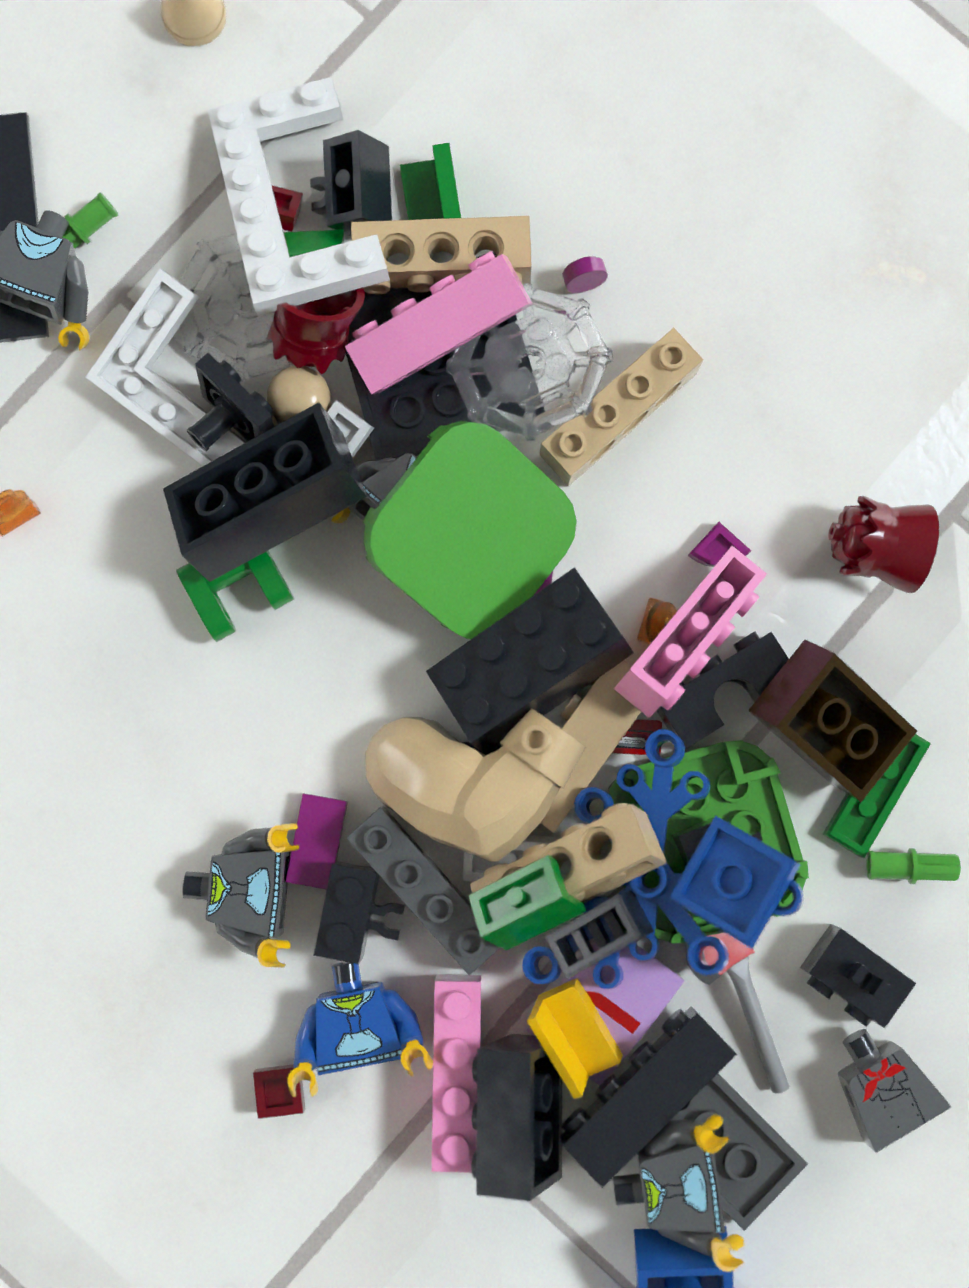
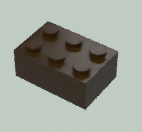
M804 639L748 710L829 783L860 802L864 800L917 733V730L838 655Z

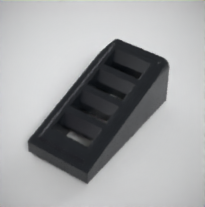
M627 891L610 898L545 938L566 979H569L653 933V928L635 894L632 891ZM602 917L605 918L616 939L611 942L600 921ZM586 926L588 927L591 935L593 936L599 948V950L594 951L585 931L583 930V928ZM571 934L584 957L580 961H578L566 938Z

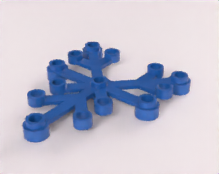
M661 729L653 732L645 744L646 755L655 764L652 790L646 783L647 777L645 772L633 764L621 767L616 779L619 787L631 793L648 815L664 854L668 819L691 800L704 799L710 792V781L704 774L698 771H690L682 777L680 785L671 791L674 766L678 765L683 759L685 746L677 734L670 730ZM666 742L673 743L675 748L673 755L669 758H662L659 752L662 744ZM630 771H636L639 775V781L633 787H627L624 781L625 775ZM695 777L701 778L703 781L702 790L697 794H691L688 791L689 781ZM596 787L583 789L577 795L574 802L576 815L581 821L588 824L602 818V812L596 816L591 814L590 804L593 800L600 799L603 802L604 811L614 805L611 796ZM665 863L651 870L657 872L660 878L659 884L653 889H649L645 884L644 879L647 873L622 884L627 887L618 894L632 891L653 928V933L646 936L652 943L650 953L647 955L640 954L637 950V942L629 946L633 957L638 960H651L658 954L660 944L655 936V927L659 905L690 946L688 949V961L696 972L702 975H714L726 967L729 959L726 945L716 937L706 936L688 911L668 898L682 874L673 873L670 865ZM794 880L788 886V889L793 894L792 902L788 906H780L778 904L773 914L790 916L801 908L803 892ZM596 897L584 903L586 909L584 913L610 898ZM600 918L611 942L615 941L616 939L605 918ZM586 926L583 928V930L585 931L589 941H591L593 939V936L591 935L588 927ZM571 934L566 938L572 950L576 953L579 948ZM708 946L714 947L718 953V959L712 965L706 964L702 959V952ZM534 947L523 958V972L527 979L535 984L552 983L558 979L562 972L550 947ZM620 951L602 960L595 966L593 979L600 988L613 989L622 983L624 973L622 967L618 964ZM544 956H547L552 962V969L547 974L542 973L539 969V961ZM607 965L611 966L616 973L615 980L610 984L605 983L601 977V971Z

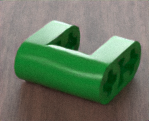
M269 550L211 582L190 563L176 570L201 620L216 642L236 632V628L217 592L251 573L254 574L274 610L294 600Z

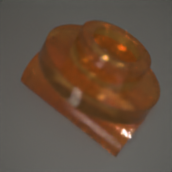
M7 489L0 492V534L2 536L41 514L36 503L29 498L25 491Z
M649 598L636 640L650 645L677 613L676 607L670 602Z

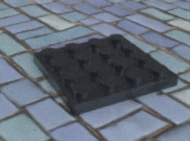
M390 288V291L383 294H370L364 291L363 305L349 325V344L355 341L352 333L360 327L375 320L378 326L394 318L391 313L393 308L411 298H414L418 304L431 296V291L412 292L408 288ZM516 315L377 394L371 395L346 350L347 361L364 419L374 427L369 437L376 460L389 457L398 459L406 453L418 456L431 441L428 435L440 425L445 426L458 421L486 424L501 432L546 418Z

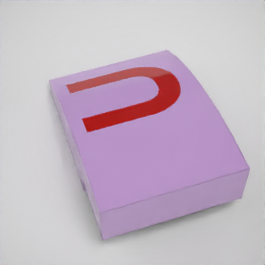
M593 940L591 945L594 951H597L599 948L595 940ZM637 945V950L640 954H649L647 951H645L643 948ZM629 946L620 951L618 964L623 969L624 977L618 987L603 989L595 983L593 970L597 964L569 979L564 977L559 984L562 985L578 977L623 1054L621 1062L644 1036L684 982L678 974L655 957L651 960L636 959L630 953ZM609 965L605 966L601 971L602 980L607 984L615 980V970ZM529 1026L527 1032L531 1035L536 1036L531 1027ZM619 1064L589 1076V1078L600 1086Z

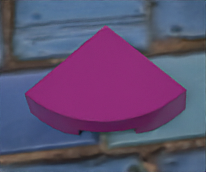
M718 522L688 556L698 563L715 567L731 546L735 547L745 556L752 550L722 523Z

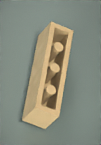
M622 661L591 683L593 685L583 699L575 694L560 714L562 718L567 720L561 729L586 748L565 787L559 789L545 818L540 822L553 833L574 806L577 795L587 788L641 713L638 708L614 690L632 667L626 661Z

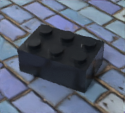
M510 1034L478 1048L473 1060L472 1077L474 1082L477 1083V1102L472 1111V1126L477 1131V1150L473 1154L471 1171L473 1178L476 1179V1195L530 1202L562 1178V1142L560 1137L562 1134V1078L536 1036Z

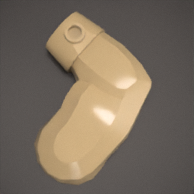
M532 708L500 742L503 746L487 756L460 743L437 721L421 717H403L384 725L372 736L365 753L366 778L379 801L389 809L397 812L404 820L427 837L493 862L499 861L521 845L545 818L559 789L565 787L586 747Z

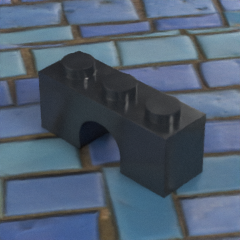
M756 631L744 637L733 644L737 653L724 661L721 660L718 654L715 655L698 673L700 676L687 684L681 681L679 685L685 691L669 711L662 706L659 707L657 710L658 715L667 729L682 739L685 749L724 726L714 706V696L721 684L733 682L741 685L755 702L789 660L772 632L760 638Z

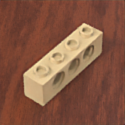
M530 216L351 222L352 241L377 234L390 280L363 287L367 293L383 294L390 291V288H408L412 292H429V288L450 275H453L457 281L469 274L471 270L468 265L477 259L475 255L482 250H491L497 256L501 254L507 256L521 283H531ZM441 251L448 252L453 256L446 263H437L431 259L434 254ZM395 253H403L409 257L405 263L400 265H393L387 261Z
M673 327L541 443L539 455L567 486H570L697 374L704 359Z
M620 803L604 810L601 814L602 818L588 825L577 824L567 828L562 832V838L548 845L538 844L526 849L522 853V858L509 865L504 863L488 868L483 873L484 877L471 883L470 886L474 893L549 855L557 861L559 870L564 862L569 859L571 860V871L563 879L567 893L582 903H586L667 863L646 812L631 803L628 805ZM611 839V853L601 860L600 848L605 841Z

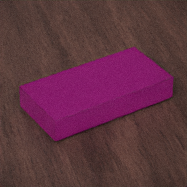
M303 793L297 821L298 829L295 831L293 845H299V849L291 852L286 882L327 890L331 866L337 862L348 801Z

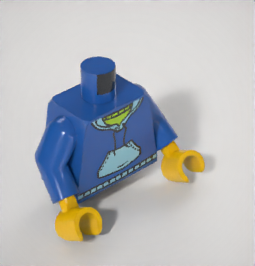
M341 962L332 965L336 990L320 994L316 999V1003L307 1008L296 1036L293 1065L295 1069L288 1076V1086L292 1096H296L295 1088L301 1080L310 1081L309 1091L311 1097L317 1094L318 1083L313 1072L316 1066L319 1076L401 1059L404 1069L413 1077L411 1063L415 1058L423 1057L426 1067L430 1070L433 1067V1060L425 1047H423L424 1041L417 1015L402 997L394 990L385 989L382 982L362 985L358 964Z

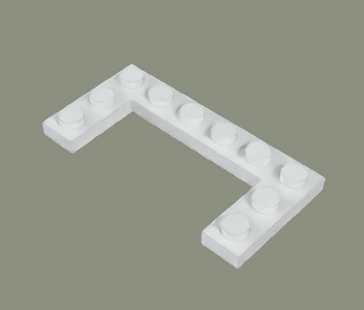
M332 77L208 109L252 302L257 316L277 311V305L284 302L296 306L390 280L377 234L294 257L289 256L261 141L343 120Z
M159 269L94 363L86 378L204 466L247 441L230 429L210 446L207 452L202 450L189 436L187 429L192 427L208 412L151 370L153 364L200 298L167 272ZM336 400L327 413L343 432L353 458L374 427Z

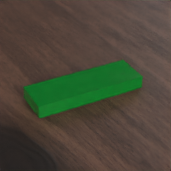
M915 734L862 802L847 793L845 794L822 835L860 858H865L931 743Z

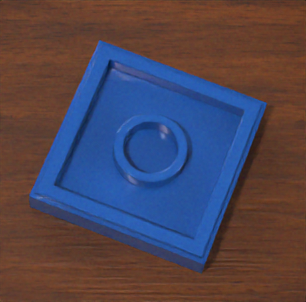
M715 816L668 898L753 949L801 864Z

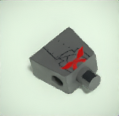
M867 1029L858 1030L843 1040V1044L854 1062L841 1069L837 1073L860 1135L863 1141L875 1153L951 1108L948 1101L910 1056L894 1042H886L877 1048Z

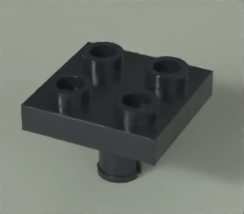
M208 352L195 363L202 397L213 407L192 427L187 429L189 436L202 450L207 452L210 449L209 447L232 427L247 442L274 427L271 415L273 410L270 404L258 392L254 391L250 394L240 384L242 381L240 375L227 361L223 360L219 363Z

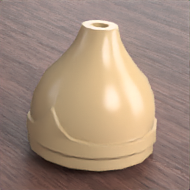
M162 0L161 16L166 30L176 41L187 46H202L211 43L221 34L226 22V7L223 0Z

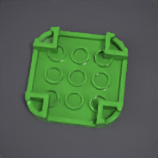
M458 421L445 426L440 425L428 435L431 441L376 509L370 507L362 522L365 524L363 542L367 553L365 558L375 571L385 576L440 622L442 626L466 639H472L536 593L570 548L575 538L577 520L573 504L564 491L500 432L486 424Z
M743 740L720 742L685 752L681 762L674 766L671 791L680 785L681 779L686 773L698 771L709 779L710 792L704 799L691 800L668 819L664 857L673 873L682 874L686 867L672 835L717 816L747 834L756 831L760 832L763 838L761 842L801 864L792 880L798 883L803 891L805 881L809 879L808 864L802 857L778 776L781 772L774 758L767 755L758 746ZM649 762L638 765L645 772L647 777L646 783L652 790L655 764ZM630 771L625 775L624 781L626 786L633 787L638 783L639 775L636 771ZM692 778L688 783V791L691 794H697L703 788L701 778ZM617 779L608 787L607 793L611 796L614 805L620 803L628 805L631 803L644 811L631 793L619 787ZM650 871L646 874L644 881L649 889H653L659 884L660 878L657 872ZM787 888L779 902L780 906H788L792 902L793 894L790 889ZM658 905L655 936L671 944L686 943ZM687 910L704 933L720 930Z

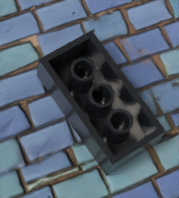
M319 402L163 488L181 555L209 582L367 497L343 432Z
M574 567L429 668L426 673L470 743L482 753L488 755L502 745L500 742L531 708L542 716L546 715L634 654V652Z

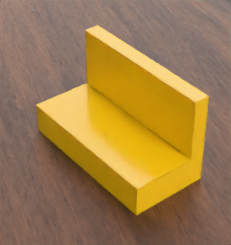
M578 977L539 994L527 1022L573 1098H579L584 1093L589 1076L620 1064L623 1054Z

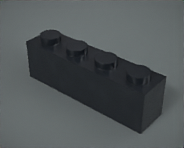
M692 1006L685 1012L682 1009L675 1011L662 1025L661 1029L664 1033L652 1045L647 1041L639 1046L628 1059L631 1066L619 1078L615 1074L608 1077L595 1092L598 1098L586 1110L582 1107L577 1108L562 1124V1128L565 1130L560 1135L562 1146L601 1188L737 1055Z

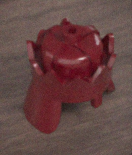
M364 288L296 306L290 305L287 302L278 304L267 336L268 340L273 341V358L278 360L285 355L286 360L296 368L303 366L316 367L320 374H324L334 359L343 362L346 354L345 346L349 344V325L363 305L365 298Z
M858 496L857 502L859 506H845L839 514L838 523L833 522L828 533V538L831 540L832 557L845 564L840 568L839 573L843 574V576L877 577L898 590L906 593H915L925 582L935 559L939 540V519L936 509L930 504L889 507L886 503L875 501L866 496Z

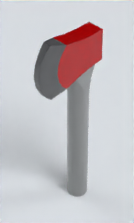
M721 930L705 933L706 936L720 939L726 945L729 959L726 967L721 972L714 975H702L696 972L689 964L688 949L690 946L686 943L687 964L700 981L710 985L727 971L736 989L772 1092L782 1093L788 1090L790 1086L750 976L749 956L755 953L754 949L747 947ZM712 946L706 947L702 952L703 961L708 965L714 964L718 959L717 950Z

